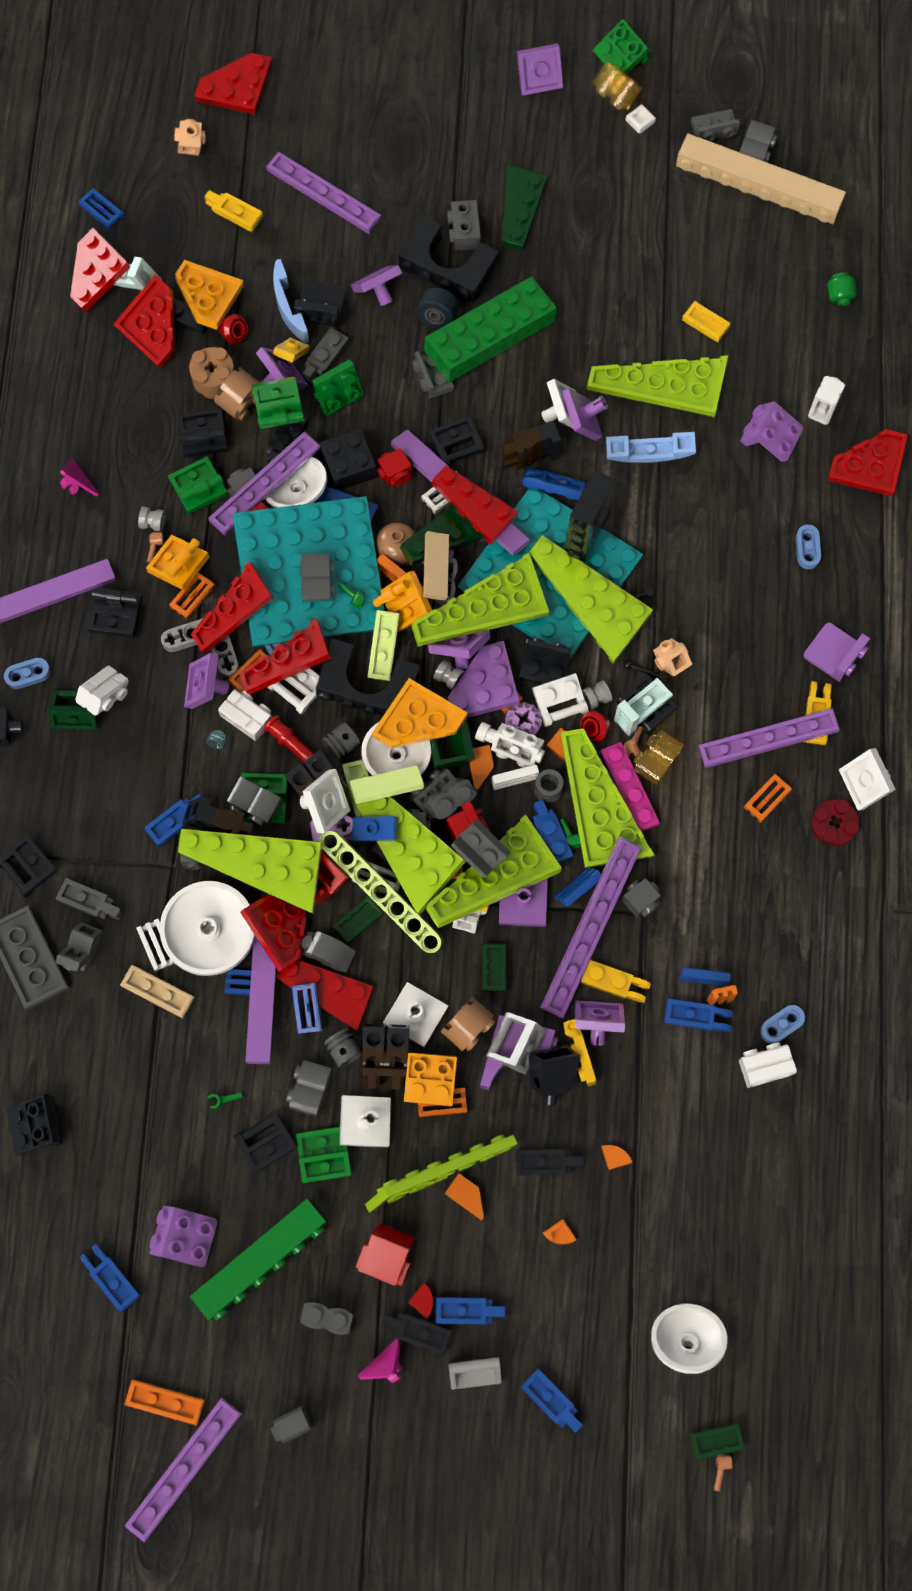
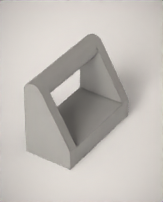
M506 1012L486 1056L511 1069L526 1074L529 1069V1053L538 1050L546 1030L537 1022ZM512 1022L524 1026V1030L509 1059L498 1055V1051Z
M499 1357L449 1363L451 1390L501 1384Z

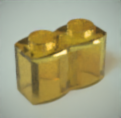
M608 61L592 82L597 87L595 91L603 97L607 95L612 99L610 103L619 110L621 108L628 110L642 89L639 84L627 76L621 69Z
M662 730L657 735L655 733L651 735L646 743L649 747L645 752L640 751L633 761L636 764L635 772L656 786L684 746Z

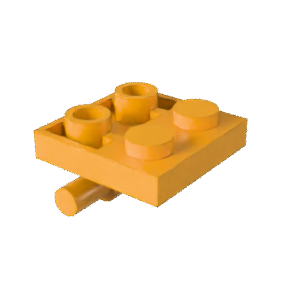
M171 535L146 569L148 573L185 590L209 559V554L198 548L200 545L198 540L193 538L188 543Z
M415 571L406 573L380 590L381 595L373 600V604L376 607L385 604L388 612L400 613L397 632L405 630L412 625V622L432 611L428 599L423 597L424 591Z
M409 1052L404 1102L452 1106L457 1057Z

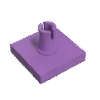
M558 44L517 51L522 95L563 88L560 48Z
M399 265L386 266L350 285L354 292H366L373 288L380 306H383L393 301L385 282L402 274Z
M261 347L256 354L270 372L260 383L296 376L298 390L304 391L309 385L292 362L274 356V350Z
M569 388L562 391L561 393L574 431L595 441L602 438L596 414L608 408L604 397L599 396L591 402L589 398Z
M486 630L431 643L428 645L429 653L455 657V667L466 669L470 665L468 659L490 639V631Z
M209 653L189 665L184 707L194 709L212 700L214 692L226 695L229 689V682L216 678L219 655Z
M547 879L528 888H521L517 893L501 899L499 902V925L546 927Z
M576 1000V1029L591 1030L589 1042L592 1045H596L598 1036V1045H604L605 1031L624 1033L625 1018L623 1004Z

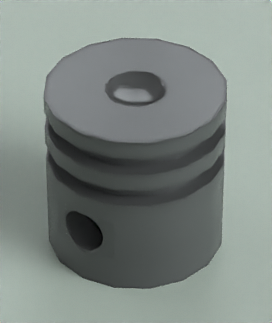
M345 722L332 730L331 734H327V738H322L326 748L337 760L341 759L340 756L344 757L345 752L349 753L360 745L358 737Z
M543 770L536 777L535 795L539 800H543L544 803L557 801L562 794L563 778L555 770Z
M349 1028L337 1032L324 1042L325 1046H328V1051H331L330 1054L338 1068L352 1063L363 1054L352 1033H349Z

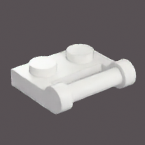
M308 668L285 679L305 695L303 700H300L281 685L280 681L267 688L271 691L275 690L295 706L296 711L302 715L317 698L315 691L320 676Z
M576 673L532 687L545 727L552 725L554 721L578 713L585 714L589 712ZM573 698L576 699V705L550 714L548 713L547 707Z

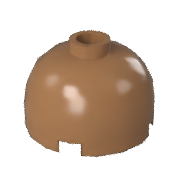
M391 523L384 526L379 531L375 540L377 557L383 553L399 567L410 566L400 546L416 532L409 525L403 523Z

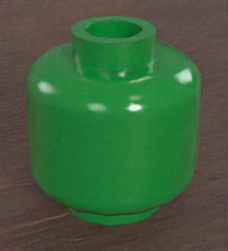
M848 272L832 275V279L827 283L829 300L833 303H838V306L851 304V300L857 296L855 278L850 276Z

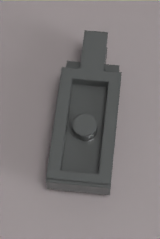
M330 328L305 363L306 369L303 372L304 379L312 383L317 374H325L349 343V337Z
M65 878L55 898L63 904L104 920L107 915L119 920L123 912L120 908L112 905L114 900L109 898L108 895L68 878Z

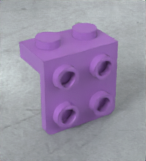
M773 401L759 405L754 409L753 417L744 428V434L740 442L745 446L760 443L781 462L788 460L803 431V426Z
M826 623L806 649L803 656L806 660L840 682L845 674L849 676L856 667V664H854L855 660L858 657L862 659L869 649L866 645L870 638L862 633L859 639L855 640L832 623Z
M163 1205L162 1210H160L157 1216L158 1225L156 1232L150 1241V1254L204 1267L207 1263L217 1220L198 1213Z

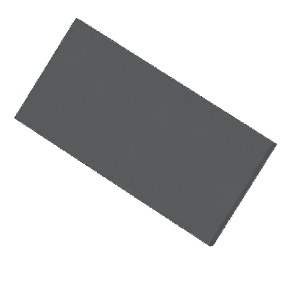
M27 905L0 919V958L25 1010L27 1011L70 989L59 965L55 963L56 959L30 906Z

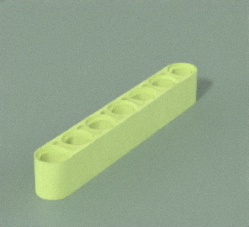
M327 831L321 835L319 842L322 843V849L425 952L434 953L441 948L443 943L441 935L421 915L416 913L415 909L341 834L335 831ZM329 835H334L337 838V844L334 848H329L326 845L325 841ZM347 851L351 852L354 856V861L350 865H346L342 861V856ZM363 868H367L371 874L370 879L366 882L359 878V871ZM379 885H384L387 888V895L384 898L377 897L375 893L376 887ZM395 902H401L404 906V912L401 915H396L392 911V905ZM413 918L418 919L421 923V928L417 932L411 931L408 926L409 921ZM432 935L437 938L438 944L436 948L431 949L426 946L425 939L427 936Z

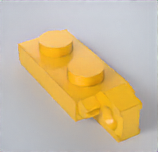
M209 190L205 195V203L212 207V211L250 232H253L263 217L262 211L228 193H221L219 196Z
M575 1019L564 1022L565 1035L575 1042V1044L570 1046L580 1054L582 1067L577 1069L581 1082L586 1081L588 1087L595 1085L597 1081L581 1029H576Z

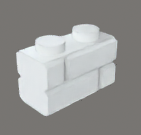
M825 376L815 395L808 414L809 418L824 425L828 424L837 407L845 384L836 377Z
M107 666L79 686L75 699L76 703L84 708L86 707L94 715H98L103 710L108 711L116 700L121 701L127 695L128 678L121 673L118 674L112 667Z
M235 689L219 707V714L254 741H258L264 734V726L272 718L271 710L264 704L258 706L252 702L253 698L245 691L240 693Z
M780 1042L766 1046V1051L758 1053L757 1049H753L743 1053L744 1057L739 1060V1064L748 1088L792 1076L796 1073V1067L788 1045L781 1046Z

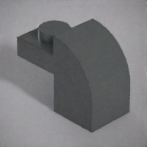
M83 922L79 923L72 929L68 945L57 955L55 963L62 965L70 971H85L98 948L102 930Z
M307 931L300 947L302 949V956L319 960L327 967L345 973L356 952L343 942L318 931L316 933Z

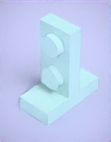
M134 257L132 264H129L131 267L113 285L140 289L142 291L152 277L158 275L143 258Z
M656 678L630 701L626 702L624 700L617 706L614 721L628 736H631L636 732L637 725L672 698L673 694Z

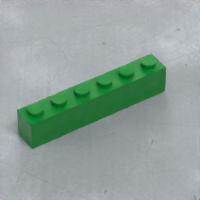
M306 1199L190 1296L209 1321L213 1319L216 1321L220 1320L229 1312L226 1309L233 1302L237 1305L248 1296L247 1290L253 1285L255 1288L262 1285L268 1279L265 1275L272 1269L277 1272L287 1263L285 1259L290 1254L297 1255L306 1247L305 1242L309 1238L313 1237V1239L319 1237L326 1230L324 1228L327 1224L310 1201Z

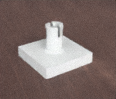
M553 379L547 382L554 406L542 411V417L546 423L558 419L559 422L573 428L561 392L568 388L575 392L576 390Z
M876 748L869 749L839 769L858 811L866 809L896 790L890 779V774H888L889 771L885 768Z
M336 769L327 770L303 791V796L300 798L301 807L310 811L317 833H326L350 811Z
M407 982L383 1024H386L387 1027L389 1024L410 1025L409 1040L425 1048L447 1011L448 1005Z
M341 1096L340 1145L389 1147L391 1098Z

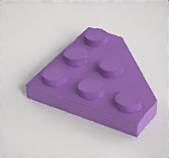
M504 641L482 646L448 696L450 703L468 713L467 718L520 704Z

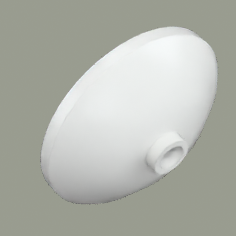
M311 457L266 498V501L274 508L315 502L322 495L327 485V473L324 466L319 460Z
M378 723L367 732L362 743V759L367 771L372 776L416 765L422 775L428 767L431 758L429 740L391 749L372 737L371 734ZM395 753L401 755L399 759H394L392 756Z
M679 1304L666 1309L657 1317L652 1327L651 1341L656 1355L665 1365L682 1373L694 1374L710 1370L721 1361L727 1348V1333L721 1320L710 1310L694 1304ZM685 1346H690L692 1349H687Z

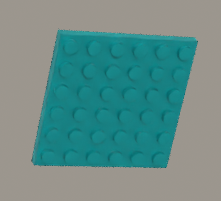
M538 488L534 490L528 489L514 508L518 513L512 524L530 539L529 544L514 556L497 541L492 545L488 544L459 583L457 590L464 593L465 590L490 575L502 571L510 563H515L522 559L525 554L529 553L542 535L565 550L569 519L573 510ZM602 529L586 561L581 562L621 588L643 558V554ZM533 562L549 614L545 617L511 625L532 638L545 641V643L566 645L571 649V659L589 634V631L585 629L571 611L561 594L557 593L547 576H544Z
M367 496L233 513L241 574L245 570L244 566L250 561L254 564L274 596L271 601L248 619L252 647L288 642L294 638L293 634L297 631H303L311 625L310 622L315 618L320 624L324 638L374 631L377 610L385 611L384 604L380 607H376L373 604V600L381 595V584ZM301 554H329V560H333L334 573H330V582H334V596H330L329 602H302ZM341 581L351 590L363 594L365 603L361 609L350 604L353 597L349 596L338 586Z

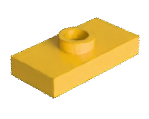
M696 301L693 302L682 318V321L716 342H719L731 324Z
M289 338L274 348L273 354L289 362H294L308 353L310 345Z

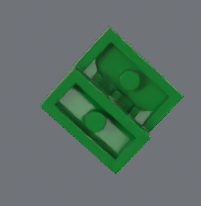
M241 773V778L281 797L283 802L271 823H285L288 780L284 776L285 774ZM244 813L243 819L251 821V816Z
M340 1127L296 1134L302 1183L351 1176L347 1146L340 1145Z

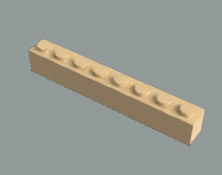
M687 134L678 153L676 166L685 171L694 172L704 178H710L723 185L737 188L744 193H750L763 200L777 203L782 207L791 208L803 215L818 218L822 222L834 224L846 193L845 191L691 134Z

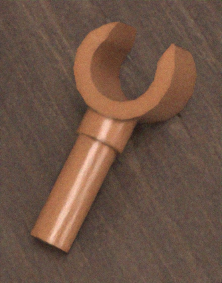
M162 532L150 534L148 563L154 558L156 545H163L164 543Z
M638 726L634 737L623 745L628 756L632 752L635 756L641 752L637 744L643 731L641 726Z
M722 1454L716 1457L717 1476L714 1486L715 1491L720 1492L724 1469H732V1458L729 1454Z

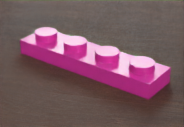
M622 742L600 750L608 772L611 773L620 795L641 832L659 826L660 822Z

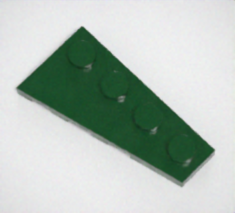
M507 165L503 246L523 251L547 182V175Z
M454 505L401 544L400 549L412 566L424 561L425 534L427 531L449 534V551L483 539L485 536L481 532L478 533L473 528V524L466 517H463Z

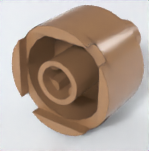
M208 347L193 353L189 370L195 390L208 399H215L216 394L218 396L221 395L222 390L220 387L222 383L234 371L233 361L224 348Z
M240 367L239 372L234 370L220 387L222 393L220 396L216 394L214 403L235 419L243 421L250 412L248 410L249 407L255 404L252 384L260 382Z
M473 996L469 999L472 1004L466 1003L446 1024L449 1027L448 1031L445 1028L441 1030V1033L461 1051L464 1049L470 1051L479 1041L476 1036L481 1031L483 1033L487 1032L495 1023L492 1019L494 1015Z

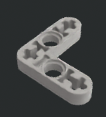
M202 619L166 630L161 636V643L164 649L169 652H176L197 645L194 639L187 636L189 630L195 629ZM182 632H183V637H184V639H185L184 642H182V639H181V636H180L179 633H182ZM228 635L220 641L228 644V648L225 651H217L215 649L216 646L212 648L213 654L219 655L218 658L220 659H218L217 666L220 674L225 678H230L239 669L238 661ZM172 636L174 639H176L174 640L175 644L171 645L168 642L169 637ZM228 657L230 665H233L231 666V671H227L225 668L226 665L223 658Z

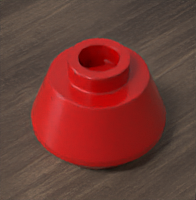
M233 314L222 320L219 331L221 336L229 343L239 344L247 335V324L241 315Z
M590 711L582 716L580 729L585 730L591 742H599L608 733L610 722L604 714Z

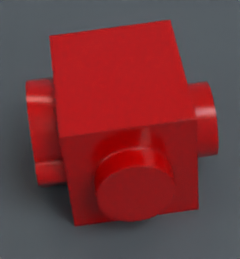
M400 448L392 453L387 452L378 459V469H376L380 480H385L389 487L394 485L400 486L411 478L412 465Z

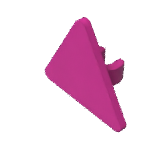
M71 459L60 471L65 476L61 480V486L65 489L68 485H72L69 488L72 495L78 492V486L96 497L99 495L74 459Z
M396 1338L358 1377L361 1380L388 1378L391 1383L399 1380L401 1376L398 1372L402 1370L401 1365L398 1363L401 1340Z

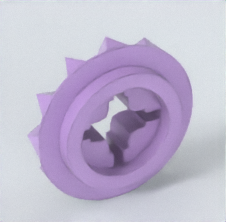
M523 702L508 709L505 723L525 733L535 735L541 727L542 717L534 704L530 705ZM528 713V721L530 723L524 722L519 726L520 718L518 716L523 717Z

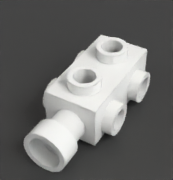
M482 722L475 736V739L481 742L487 741L492 743L491 750L496 752L499 758L506 759L509 757L516 760L517 764L521 767L535 765L536 762L540 763L545 753L542 750L544 740L504 723L500 725L498 730H494L491 728V725Z

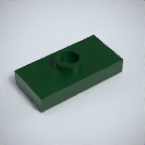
M367 896L333 924L332 927L349 944L384 913Z
M482 944V992H506V944Z
M739 1423L689 1434L695 1460L745 1449Z

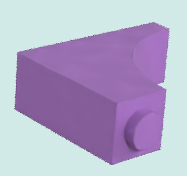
M499 1015L493 1040L504 1019V1016ZM512 1022L498 1051V1055L510 1059L524 1030V1026ZM542 1027L546 1032L537 1051L556 1047L558 1038L554 1037L555 1030ZM487 1058L480 1088L489 1091L493 1080L505 1065Z

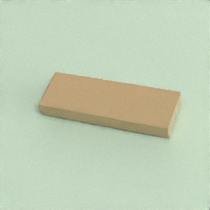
M427 531L425 534L424 598L446 600L448 598L449 534Z
M131 965L120 984L121 987L184 1019L195 999L194 996L134 965Z

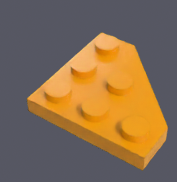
M187 260L183 261L175 274L176 282L196 322L217 330L242 290L243 280Z
M409 678L371 735L391 749L455 735L467 718L468 713Z

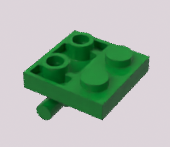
M623 19L593 49L595 54L619 81L639 61L643 65L649 61V58L646 56L650 51L649 48Z
M350 359L312 380L316 391L312 394L316 402L319 401L322 412L326 416L363 396L355 366Z
M296 376L252 384L258 413V423L261 429L304 421Z
M208 457L168 475L188 515L228 496L220 474L216 473Z

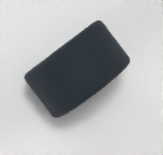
M431 288L424 292L417 308V314L423 324L438 330L454 321L459 310V303L456 297L449 291L442 288Z

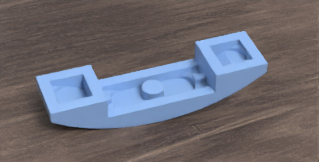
M278 259L274 267L273 280L280 314L292 333L302 342L308 343V331L301 313L292 315L283 290L289 288L288 279L281 259Z
M695 432L672 433V437L631 440H628V436L606 437L607 459L615 461L660 462L696 454Z

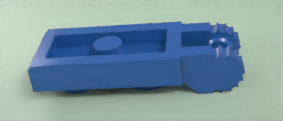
M528 468L522 479L523 485L529 489L539 488L547 493L560 494L572 500H579L586 486L584 481L534 468Z
M667 999L664 1024L731 1032L732 1026L726 1023L714 1022V1015L729 1018L733 1017V1011L716 1008L714 1005Z
M95 1244L92 1246L93 1252L102 1260V1263L95 1267L91 1259L85 1254L80 1259L90 1271V1276L118 1311L122 1313L141 1295L113 1260L107 1257L99 1245Z

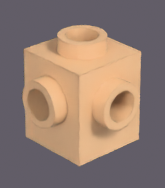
M193 119L180 120L179 128H175L174 141H178V153L199 155L201 144L205 142V131H201L202 123L196 122Z
M672 638L663 641L660 646L653 650L656 656L654 661L657 667L672 676H676L692 665L686 646Z

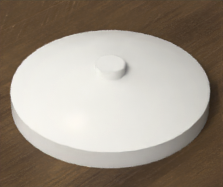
M216 881L197 882L181 889L167 903L160 921L161 942L170 959L181 969L201 976L222 974L236 967L247 956L255 939L254 933L240 913V911L249 906L248 901L235 888Z

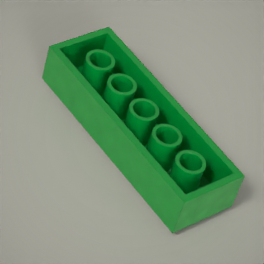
M531 276L426 336L424 352L430 357L439 372L443 374L446 381L450 383L552 324L557 308Z

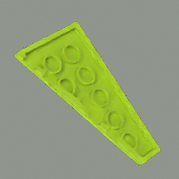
M720 356L717 359L703 357L700 360L692 361L687 359L654 361L652 364L643 365L641 363H632L630 366H619L618 364L592 366L587 390L715 417L728 356Z
M542 535L529 551L531 559L544 576H547L557 593L561 594L571 611L585 629L592 634L596 643L606 652L609 660L614 664L652 614L653 609L580 560L569 556L567 551Z
M530 553L525 554L517 562L510 563L497 574H492L465 590L457 598L447 601V604L437 610L434 609L412 622L411 627L417 646L548 616L549 610Z
M577 729L561 732L585 868L606 865L618 837H623L641 847L636 860L654 857V853L648 846L644 835L638 828L626 803L611 780L608 771L598 757L585 730Z
M350 790L349 793H350V795L352 796V798H353V800H354L352 791ZM389 796L356 804L363 817H398V840L377 841L416 913L421 915L427 908V905L439 894L466 861L392 797Z
M526 814L515 827H511L506 832V835L499 840L510 851V854L493 868L486 878H483L471 866L465 873L462 872L452 885L446 887L427 905L426 910L438 928L515 894L521 888H528L561 872L562 867Z
M181 829L178 849L180 854L314 914L322 852L321 842Z
M504 1134L490 1140L492 1143L484 1147L483 1143L470 1148V1153L463 1155L462 1152L456 1153L448 1158L449 1162L441 1164V1161H437L428 1165L427 1169L421 1172L415 1170L406 1174L405 1178L399 1181L396 1178L384 1183L383 1187L377 1189L378 1194L365 1204L368 1212L377 1210L385 1201L389 1204L404 1197L408 1192L412 1194L448 1178L447 1176L455 1173L457 1169L461 1172L475 1165L478 1160L483 1162L510 1150L517 1145L514 1135L505 1138Z

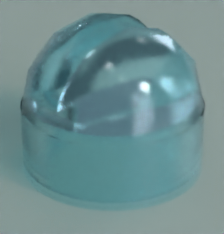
M214 730L209 734L206 743L214 749L221 750L226 743V736L221 730Z

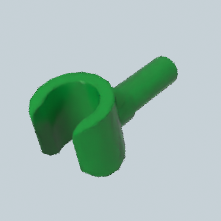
M341 581L338 586L349 596L353 597L350 604L361 609L365 603L363 594L351 590Z
M560 819L559 822L565 832L570 849L581 847L579 834L571 835L565 819Z
M241 1092L227 1096L211 1094L207 1099H218V1103L215 1106H210V1108L217 1110L224 1103L243 1098Z

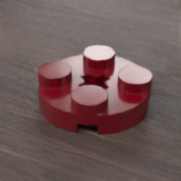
M828 800L820 804L815 810L811 820V828L819 841L830 844L829 846L833 847L843 846L849 843L857 833L859 818L854 808L846 800ZM832 818L840 820L839 828L836 829L834 825L830 826L829 823L832 821Z

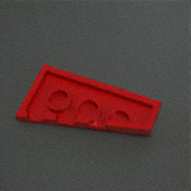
M446 465L432 479V485L450 504L453 503L458 508V512L473 524V528L478 533L481 532L486 537V541L490 545L496 541L517 517V510Z
M250 561L244 566L245 570L240 577L236 576L232 581V587L225 596L222 594L217 600L218 604L213 611H209L191 633L201 652L206 654L274 598L256 567Z
M316 618L310 622L311 625L308 628L293 634L294 638L284 645L281 643L276 646L273 653L269 656H262L240 672V677L247 694H253L331 659L322 629Z
M299 960L276 975L277 980L291 989L294 985L317 983L320 1008L358 1032L374 989L372 985ZM308 989L309 999L312 1001L311 989ZM299 990L300 995H303V990Z

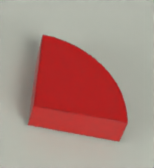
M423 1283L408 1303L426 1319L432 1311L433 1297L429 1287Z

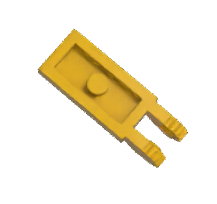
M811 682L805 716L831 709V684H825L823 698L816 697L817 682ZM828 735L804 742L826 745Z
M592 960L589 961L581 983L623 999L629 998L641 1003L645 1002L646 997L640 993L628 991L630 984L642 989H649L651 983L633 977L634 975Z

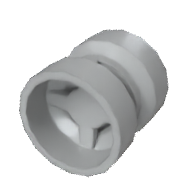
M142 506L138 518V527L142 529L150 527L154 531L162 532L166 520V511L160 509L152 511L151 508Z
M444 659L435 671L433 679L446 683V686L453 690L464 674V670L459 667L454 668L449 661Z
M604 680L596 683L593 689L587 687L582 690L590 710L598 708L599 703L607 704L613 700Z

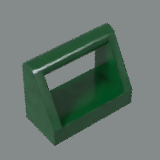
M53 690L48 710L51 729L97 730L99 714L94 715L86 707L59 706V699H76L78 690Z
M467 718L457 733L450 735L454 757L442 760L438 739L429 740L434 768L465 767L475 759Z

